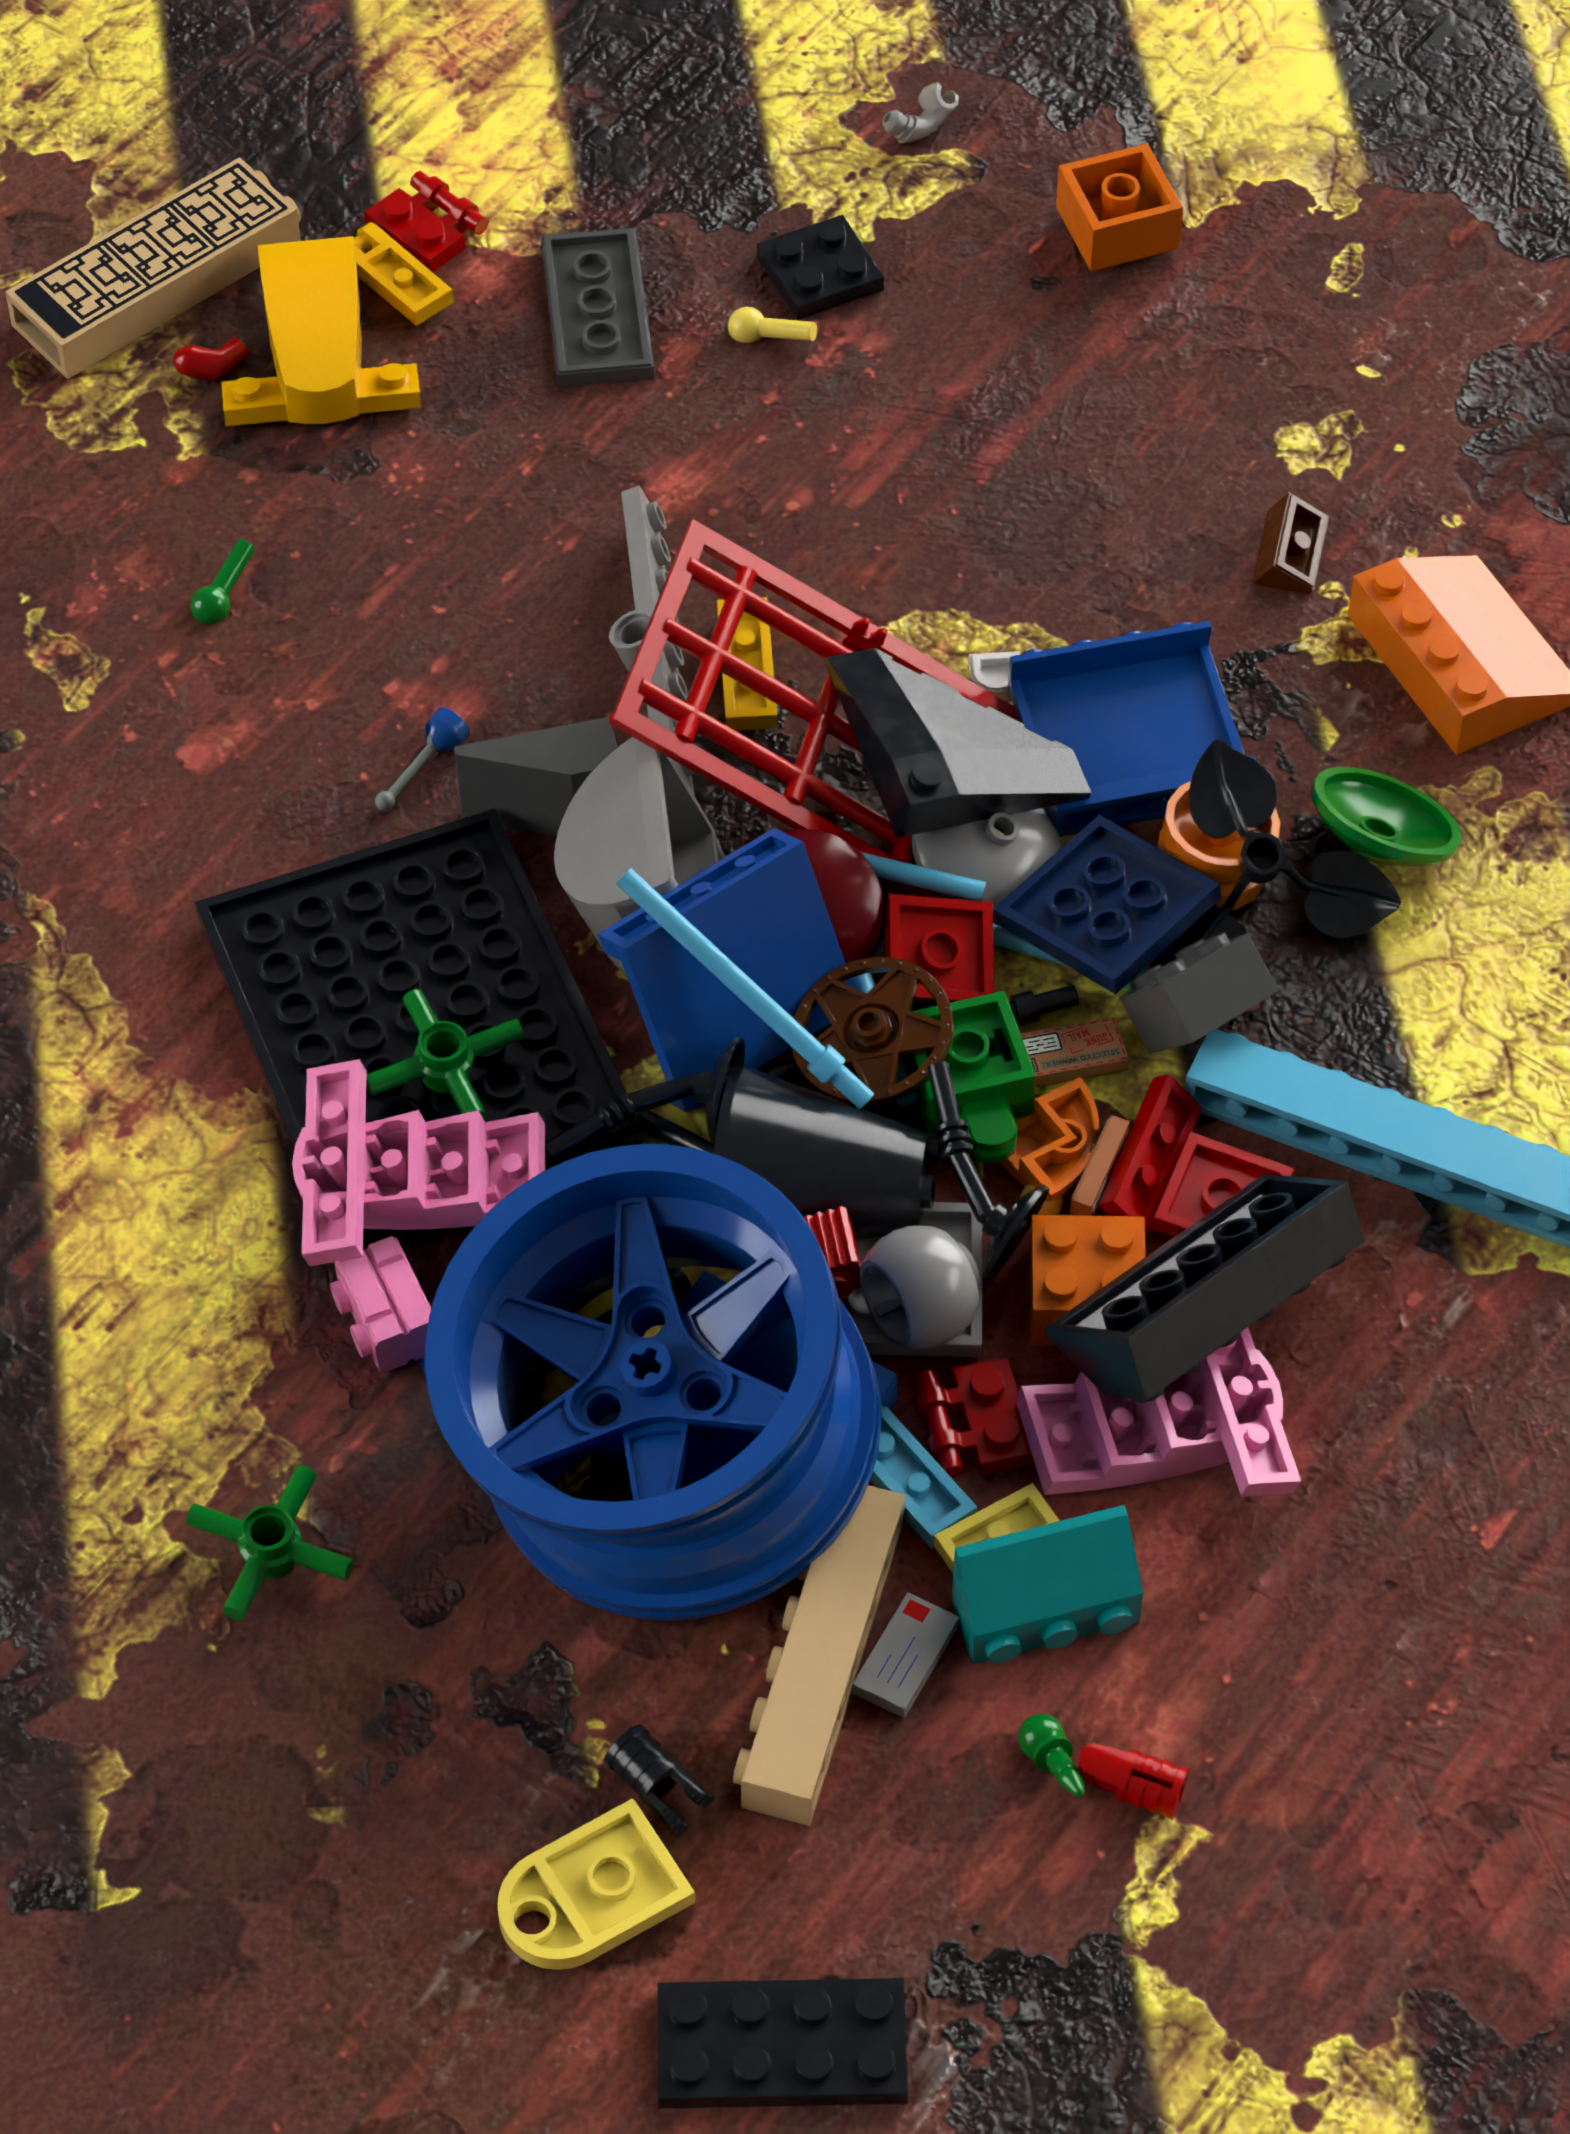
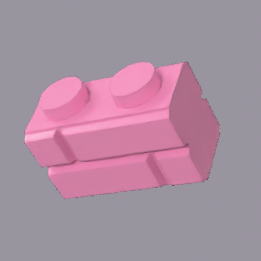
M390 1236L369 1244L368 1248L363 1250V1257L334 1262L337 1281L330 1283L331 1293L341 1315L348 1312L352 1313L356 1324L350 1326V1331L360 1356L363 1358L371 1354L378 1370L383 1373L408 1364L410 1359L416 1361L424 1358L425 1338L431 1306L398 1239Z

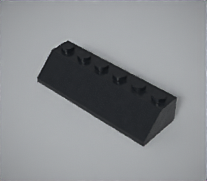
M1263 1174L1047 1326L1045 1330L1048 1339L1104 1395L1130 1398L1131 1401L1136 1403H1144L1160 1397L1164 1393L1166 1386L1181 1375L1197 1370L1201 1366L1203 1359L1218 1348L1234 1343L1238 1339L1240 1332L1255 1321L1271 1316L1275 1311L1274 1307L1291 1295L1305 1291L1310 1286L1311 1280L1325 1270L1342 1264L1348 1253L1365 1242L1348 1182Z

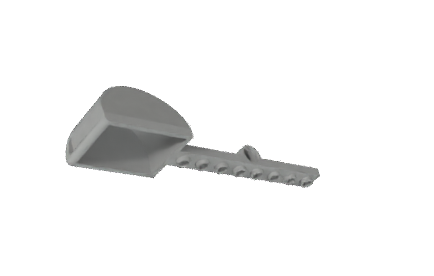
M640 485L621 492L635 610L621 616L613 624L609 632V640L628 672L668 576L665 564L671 562L667 544L661 535V531L667 528L664 514L657 501L649 503ZM676 615V618H675L674 621H676V622L679 623L678 618H677V615ZM666 641L650 682L686 702L688 691L678 670V667L684 666L683 654L679 647ZM647 705L648 719L674 733L678 722ZM634 737L612 751L586 778L564 814L555 842L554 864L558 880L600 945L599 932L641 908L615 884L630 867L660 895H663L719 861L715 830L694 795L692 775L696 773ZM606 953L608 958L626 974L622 962Z

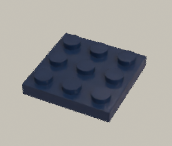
M1098 815L995 906L993 910L996 924L1116 995L1221 899V890L1218 882Z

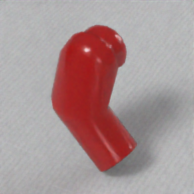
M232 337L217 350L196 345L182 347L174 354L173 364L179 373L188 377L215 381L247 358L249 353L246 345L239 338Z

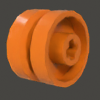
M1189 781L1179 786L1168 800L1156 847L1220 884L1221 899L1217 902V905L1221 908L1242 875L1239 869V856L1245 840L1239 836L1237 830L1227 837L1214 839L1207 836L1197 827L1189 809V789L1191 783ZM1276 808L1268 821L1258 827H1247L1248 831L1270 833L1279 839L1281 822ZM1250 882L1232 910H1237L1254 901L1266 883L1256 884Z

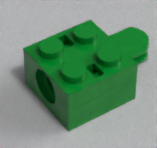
M1005 991L950 1002L954 1020L952 1043L944 1062L949 1064L961 1120H965L968 1123L969 1129L967 1132L971 1136L969 1143L973 1145L974 1149L971 1156L974 1160L986 1164L1002 1162L1014 1153L1018 1132L1014 1118L1034 1113L1036 1074ZM938 1006L912 1011L941 1021ZM932 1052L903 1056L909 1075L918 1070ZM929 1079L924 1085L915 1090L917 1094L916 1103L927 1133L936 1134L935 1128L940 1123Z

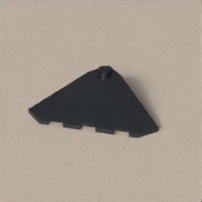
M876 648L826 657V668L896 838L990 819L999 812L1011 815L1088 799L1092 792L1072 748L1056 740L1052 742L1024 728L1025 724L990 706L985 708L958 694L959 691L923 672L919 674L893 661L892 656Z

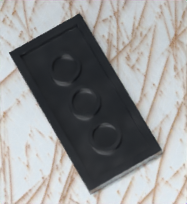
M904 1978L658 1983L659 2109L908 2104Z

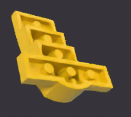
M354 236L258 245L264 306L277 376L266 378L243 377L234 381L221 382L225 427L279 421L300 424H327L353 418L363 413L421 408L417 363L403 365L390 363L382 367L361 368L362 337Z

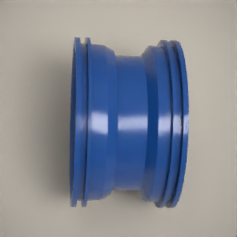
M665 1144L618 1146L590 1152L564 1161L539 1173L517 1187L498 1202L477 1223L455 1253L437 1289L429 1315L425 1338V1373L433 1413L441 1432L466 1472L490 1497L500 1521L518 1549L533 1567L552 1584L594 1608L642 1620L676 1621L708 1617L746 1606L775 1592L810 1567L811 1562L817 1559L834 1543L851 1520L864 1496L876 1462L881 1433V1399L878 1380L870 1354L853 1318L838 1298L831 1269L807 1222L783 1193L763 1177L741 1164L699 1149ZM705 1266L739 1270L741 1273L682 1315L668 1269ZM613 1288L611 1325L575 1314L586 1303ZM789 1317L793 1318L797 1337L798 1362L796 1374L788 1393L727 1365L740 1347L765 1329ZM665 1325L656 1336L650 1338L643 1337L645 1332L651 1327ZM536 1357H540L577 1382L517 1427V1396L524 1378ZM720 1397L718 1403L711 1409L698 1410L699 1405L707 1398ZM611 1412H620L618 1418L613 1423L599 1426L600 1420L605 1415ZM734 1429L756 1437L727 1464L707 1477L680 1488L692 1430L699 1436L712 1440L723 1438ZM598 1449L608 1454H621L625 1452L633 1500L612 1502L579 1499L559 1491L552 1485L564 1473Z

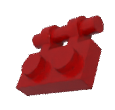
M418 171L411 177L410 186L419 193L411 197L398 188L364 212L365 225L369 222L376 224L431 272H434L465 250L463 231L470 229L475 234L480 235L487 229L489 221L479 213L477 205L466 197L460 199L449 191V185L437 176L429 177L422 171ZM440 207L448 214L441 219L432 211Z
M1008 1357L953 1368L952 1381L954 1388L951 1389L939 1386L937 1375L934 1371H923L915 1376L914 1380L918 1393L915 1395L914 1400L919 1416L927 1421L931 1435L927 1439L930 1455L951 1478L958 1477L964 1472L961 1459L975 1456L980 1475L1035 1465L1015 1401L1018 1389ZM962 1413L967 1431L958 1432L952 1430L948 1416Z

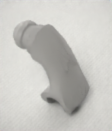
M939 82L932 83L924 87L919 95V104L923 109L919 117L916 115H904L898 110L888 111L882 121L884 130L889 134H894L898 143L901 144L912 143L937 131V127L958 105L959 96L953 90H950L941 97L942 86Z

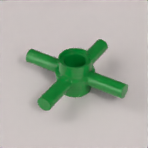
M420 989L409 991L404 995L403 1003L420 1033L414 1057L367 1074L366 1087L370 1095L373 1096L422 1077L423 1082L428 1088L441 1093L450 1092L461 1114L479 1110L481 1116L485 1119L486 1112L469 1082L474 1057L524 1039V1033L518 1019L515 1018L467 1036L463 1028L458 1024L449 1021H437Z
M297 1465L277 1504L256 1507L243 1520L196 1503L190 1507L186 1517V1525L238 1543L240 1555L246 1562L222 1608L223 1613L229 1618L237 1621L243 1620L263 1580L281 1578L289 1574L296 1564L343 1581H347L351 1576L354 1568V1559L302 1541L300 1530L294 1522L317 1477L313 1469L305 1465ZM266 1539H280L278 1543L271 1546L260 1545Z

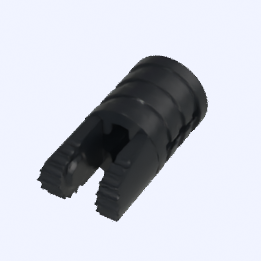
M642 1724L635 1725L625 1731L612 1744L605 1755L604 1763L611 1770H616V1774L622 1780L627 1781L628 1786L639 1794V1799L677 1837L681 1836L688 1829L689 1825L686 1823L685 1817L675 1807L670 1806L662 1797L678 1783L684 1789V1793L697 1805L707 1808L715 1799L677 1759H672V1755L666 1749L661 1748V1744L650 1736V1732Z

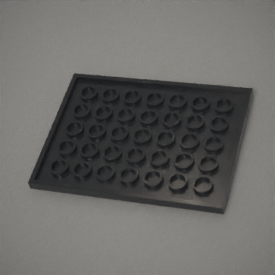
M496 809L195 902L198 919L293 1149H295V1144L302 1128L305 1127L307 1069L360 1059L367 1074L414 1057L420 1033L403 1003L404 995L414 989H420L423 992L437 1021L456 1023L463 1028L467 1036L515 1018L518 1019L524 1033V1039L474 1057L469 1082L486 1112L485 1122L539 1112L545 1123V1141L594 1114L596 1112V1105L601 1104L606 1107V1100L611 1097L616 1101L617 1093L621 1091L627 1095L626 1089ZM422 1077L373 1096L370 1095L366 1087V1123L419 1110L425 1122L461 1114L450 1092L441 1093L428 1088L423 1082ZM639 1117L635 1122L627 1119V1126L622 1129L617 1125L616 1133L611 1135L605 1132L555 1162H552L545 1152V1170L590 1152L645 1143V1130ZM363 1228V1236L382 1229Z

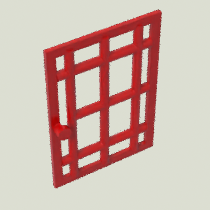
M692 519L687 525L614 711L609 717V724L795 830L811 829L827 832L846 840L860 852L911 864L914 857L911 842L912 835L896 838L890 821L886 816L813 775L828 734L861 752L849 721L836 714L840 699L829 673L826 676L818 701L815 702L728 652L743 611L825 659L830 656L876 648L892 656L893 661L919 674L923 672L958 690V694L985 708L990 706L1018 721L1014 706L891 635L886 628H879L872 624L869 618L860 617ZM704 551L735 569L736 573L733 580L698 561L701 552ZM690 580L725 600L710 640L674 621ZM754 582L759 583L848 636L839 643L753 593L751 590ZM666 641L701 660L686 702L650 682ZM720 672L809 722L794 764L704 713ZM642 702L677 721L674 733L639 714ZM696 733L787 784L783 795L692 744ZM805 795L894 845L891 857L802 807ZM885 880L912 896L940 898L934 891Z

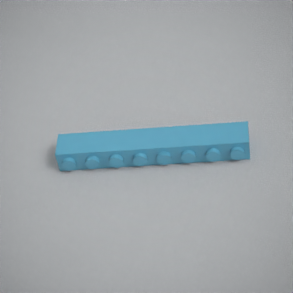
M1215 1029L1206 1035L1186 1075L1185 1090L1203 1107L1201 1114L1570 1248V1156L1559 1153L1551 1146L1534 1144L1509 1135L1498 1127L1484 1126L1459 1117L1445 1108L1432 1107L1409 1099L1393 1089L1379 1088L1359 1081L1340 1070H1329L1309 1063L1290 1052L1276 1051L1259 1045L1237 1033H1226Z

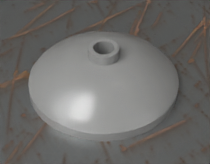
M1042 808L1011 815L999 812L990 819L912 835L911 839L914 859L918 866L986 882L981 901L993 902V908L1062 848L1059 834L1053 822ZM996 829H998L999 831H1001L1004 835L999 834V833L996 831ZM935 892L940 898L967 900Z

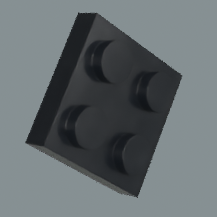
M843 214L757 243V259L797 320L884 291L883 274Z

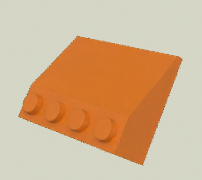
M1477 555L1395 558L1353 576L1348 617L1456 755L1570 707V670Z

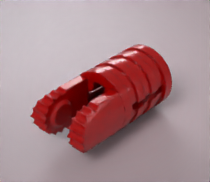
M1095 1742L1093 1744L1087 1743L1086 1747H1081L1082 1751L1078 1752L1079 1758L1077 1763H1079L1078 1769L1084 1778V1782H1089L1090 1785L1095 1784L1099 1789L1116 1794L1115 1800L1127 1802L1131 1806L1144 1808L1148 1812L1164 1815L1165 1818L1174 1819L1187 1784L1190 1768L1174 1765L1173 1762L1157 1759L1156 1756L1150 1754H1142L1141 1751L1133 1748L1128 1753L1108 1745L1103 1747L1101 1743L1095 1744Z

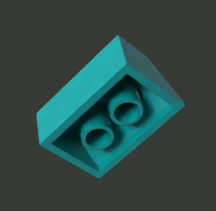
M1125 1505L955 1548L951 1605L954 1614L959 1616V1628L972 1665L985 1661L992 1663L1007 1662L1024 1651L1044 1646L1050 1649L1061 1648L1069 1645L1078 1637L1098 1632L1115 1634L1126 1630L1133 1623L1140 1622L1143 1590Z

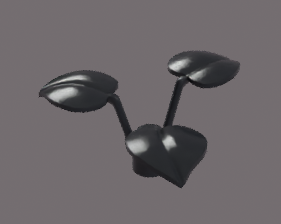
M1216 739L1204 751L1193 772L1189 789V809L1197 827L1211 838H1224L1237 830L1239 836L1245 840L1239 856V869L1242 875L1222 907L1219 908L1217 903L1214 904L1158 956L1159 964L1162 967L1176 960L1174 955L1176 952L1200 939H1203L1205 942L1223 932L1226 933L1228 939L1247 934L1244 925L1237 919L1228 916V914L1250 882L1256 884L1268 883L1275 879L1279 872H1284L1301 889L1310 891L1304 904L1306 917L1318 932L1334 939H1348L1364 934L1383 919L1396 912L1401 905V900L1396 889L1383 872L1359 855L1346 851H1330L1319 855L1311 867L1312 881H1308L1293 867L1290 860L1284 859V847L1276 836L1265 832L1256 833L1253 830L1248 831L1247 827L1261 826L1273 814L1277 803L1275 781L1268 770L1258 761L1233 749L1225 742Z

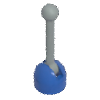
M439 707L429 718L424 728L425 740L428 745L388 791H382L376 795L375 806L378 810L388 812L394 808L395 797L435 751H454L455 746L462 745L470 736L468 725L458 714L448 708Z

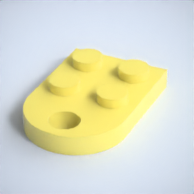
M634 1798L531 1853L515 1864L506 1875L499 1890L497 1903L499 1924L506 1943L523 1960L546 1969H570L594 1960L694 1904L695 1891ZM530 1911L541 1912L550 1920L547 1928L537 1934H525L515 1924L521 1915Z

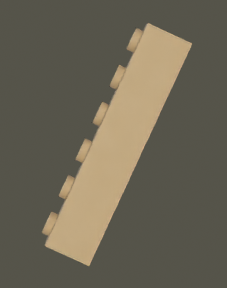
M868 1485L851 1520L834 1543L817 1559L811 1562L810 1567L798 1576V1580L805 1581L800 1597L791 1595L786 1606L782 1629L789 1631L784 1648L774 1646L768 1663L766 1680L773 1682L768 1699L758 1697L750 1721V1731L756 1733L751 1750L744 1748L740 1750L734 1770L733 1783L741 1785V1808L807 1826L811 1825L852 1693V1684L860 1667L904 1524L905 1494Z

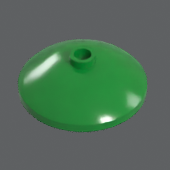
M1333 767L1320 772L1311 787V799L1321 820L1343 844L1370 862L1391 866L1435 865L1452 858L1461 843V830L1447 810L1425 793L1393 777L1362 768Z

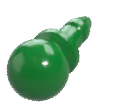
M1044 1713L1034 1714L1026 1718L1018 1731V1744L1022 1752L1027 1757L1033 1759L1034 1764L1040 1771L1051 1772L1064 1790L1076 1797H1082L1085 1793L1083 1777L1071 1759L1073 1746L1068 1738L1065 1737L1061 1723L1055 1717Z

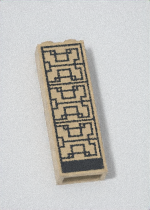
M239 157L5 291L11 324L67 379H70L260 268L258 245L301 241L299 230L300 211L290 197H283L271 186L267 177L260 170H253Z

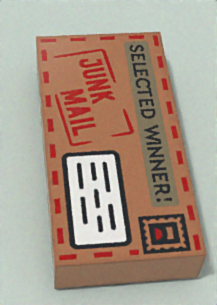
M1115 1016L1021 1034L1036 1074V1087L1073 1081L1079 1077L1083 1079L1128 1070L1129 1058Z
M1113 1115L1107 1119L1071 1198L1070 1215H1099L1101 1207L1098 1204L1128 1137L1130 1121Z

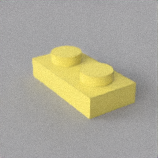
M1031 1483L935 1534L934 1547L953 1573L956 1547L1060 1520L1034 1484Z

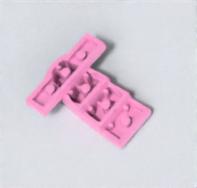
M360 1059L307 1069L305 1127L302 1128L295 1144L292 1166L294 1181L303 1200L301 1255L309 1266L363 1257V1228L413 1230L476 1226L508 1194L545 1171V1123L539 1112L485 1122L479 1110L425 1122L419 1110L366 1123L367 1071Z
M1247 1327L1240 1332L1238 1339L1234 1343L1218 1348L1203 1359L1201 1366L1197 1370L1181 1375L1166 1386L1164 1393L1152 1401L1136 1403L1131 1401L1130 1398L1104 1395L1082 1372H1080L1074 1384L1021 1386L1015 1401L1044 1495L1135 1485L1200 1471L1226 1462H1230L1241 1497L1294 1493L1301 1479L1281 1424L1283 1419V1397L1280 1383L1269 1362L1259 1350H1256L1249 1328Z

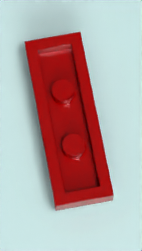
M1170 1074L1152 1079L1098 1204L1109 1216L1144 1217L1145 1236L1149 1235L1153 1219L1189 1133L1193 1132L1203 1108Z

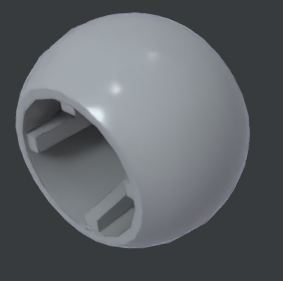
M906 1226L893 1230L873 1245L867 1252L860 1268V1284L867 1307L880 1330L898 1346L909 1349H931L943 1345L965 1330L978 1308L980 1275L977 1264L972 1254L962 1243L956 1242L948 1233L932 1226Z

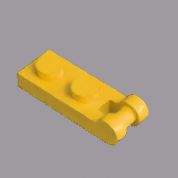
M369 222L357 230V236L354 237L357 276L415 326H418L453 303L452 288L376 224Z

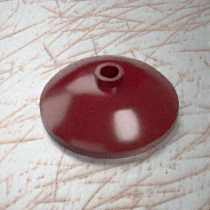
M811 829L785 831L784 833L803 841L845 964L869 958L879 940L885 912L883 891L872 865L856 847L833 834Z

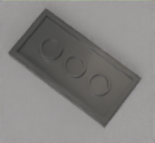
M636 228L541 235V250L558 387L655 379Z

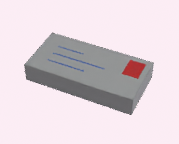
M907 1592L854 1680L852 1694L905 1719L957 1631L959 1616Z

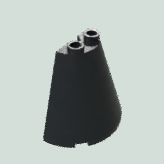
M739 1066V1068L734 1067L731 1071L724 1089L717 1123L714 1154L741 1164L763 1177L783 1193L803 1218L806 1215L814 1216L817 1212L825 1213L828 1209L836 1210L839 1206L845 1207L856 1240L886 1236L893 1230L906 1226H921L923 1209H932L934 1205L935 1176L930 1175L931 1167H940L942 1159L940 1151L942 1148L938 1144L940 1137L936 1134L924 1132L862 1108L858 1109L854 1105L754 1068Z

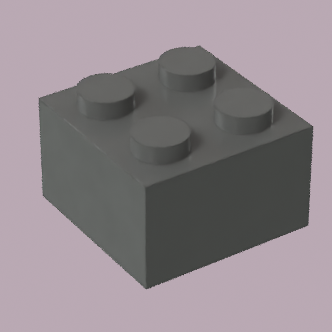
M1223 932L1205 942L1203 939H1200L1184 947L1174 954L1176 960L1162 967L1158 964L1140 973L1132 979L1136 988L1119 998L1148 1052L1152 1054L1197 1041L1275 994L1279 989L1250 935L1247 933L1228 939L1226 933Z

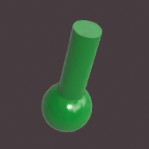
M238 539L212 584L199 588L192 595L190 611L198 622L214 624L228 616L230 612L228 595L255 551V547L251 543Z

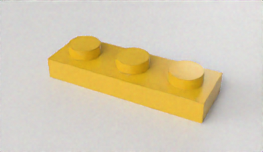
M723 599L717 600V619L725 602ZM743 611L728 652L774 678L770 626ZM722 673L725 725L734 730L777 728L776 703Z

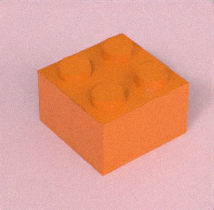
M1148 143L1059 165L1056 208L1090 272L1180 249L1183 206Z
M1032 1215L1029 1247L1030 1346H1055L1047 1337L1045 1330L1047 1326L1145 1258L1144 1217Z

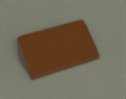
M1290 492L1274 504L1267 513L1253 582L1264 587L1307 594L1314 591L1329 516Z

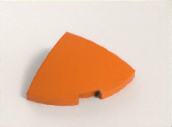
M1081 1077L1035 1099L1034 1113L1015 1121L1018 1132L1014 1153L1008 1159L999 1162L1023 1186L1031 1185L1037 1188L1044 1184L1049 1187L1050 1190L1046 1198L1048 1202L1062 1196L1080 1180L1092 1154L1094 1138L1099 1134L1097 1107L1091 1092Z

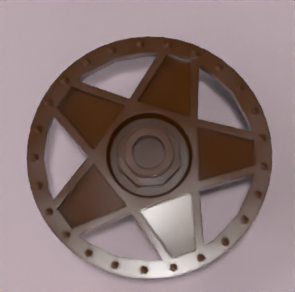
M892 957L859 959L832 970L816 982L806 993L794 1016V1019L806 1029L813 1009L817 1003L819 1004L831 1027L818 1036L816 1040L824 1047L830 1044L846 1059L843 1065L847 1068L854 1067L858 1078L874 1092L872 1098L864 1106L885 1104L898 1100L924 1085L929 1080L927 1067L936 1062H944L952 1043L954 1031L951 1005L938 981L920 966ZM888 972L867 994L843 983L845 980L865 973ZM919 983L936 1000L941 1021L911 1011ZM792 1048L794 1058L802 1075L813 1088L821 1094L854 1105L829 1081L822 1083L807 1069L809 1063ZM932 1052L918 1070L901 1082L896 1083L900 1057Z

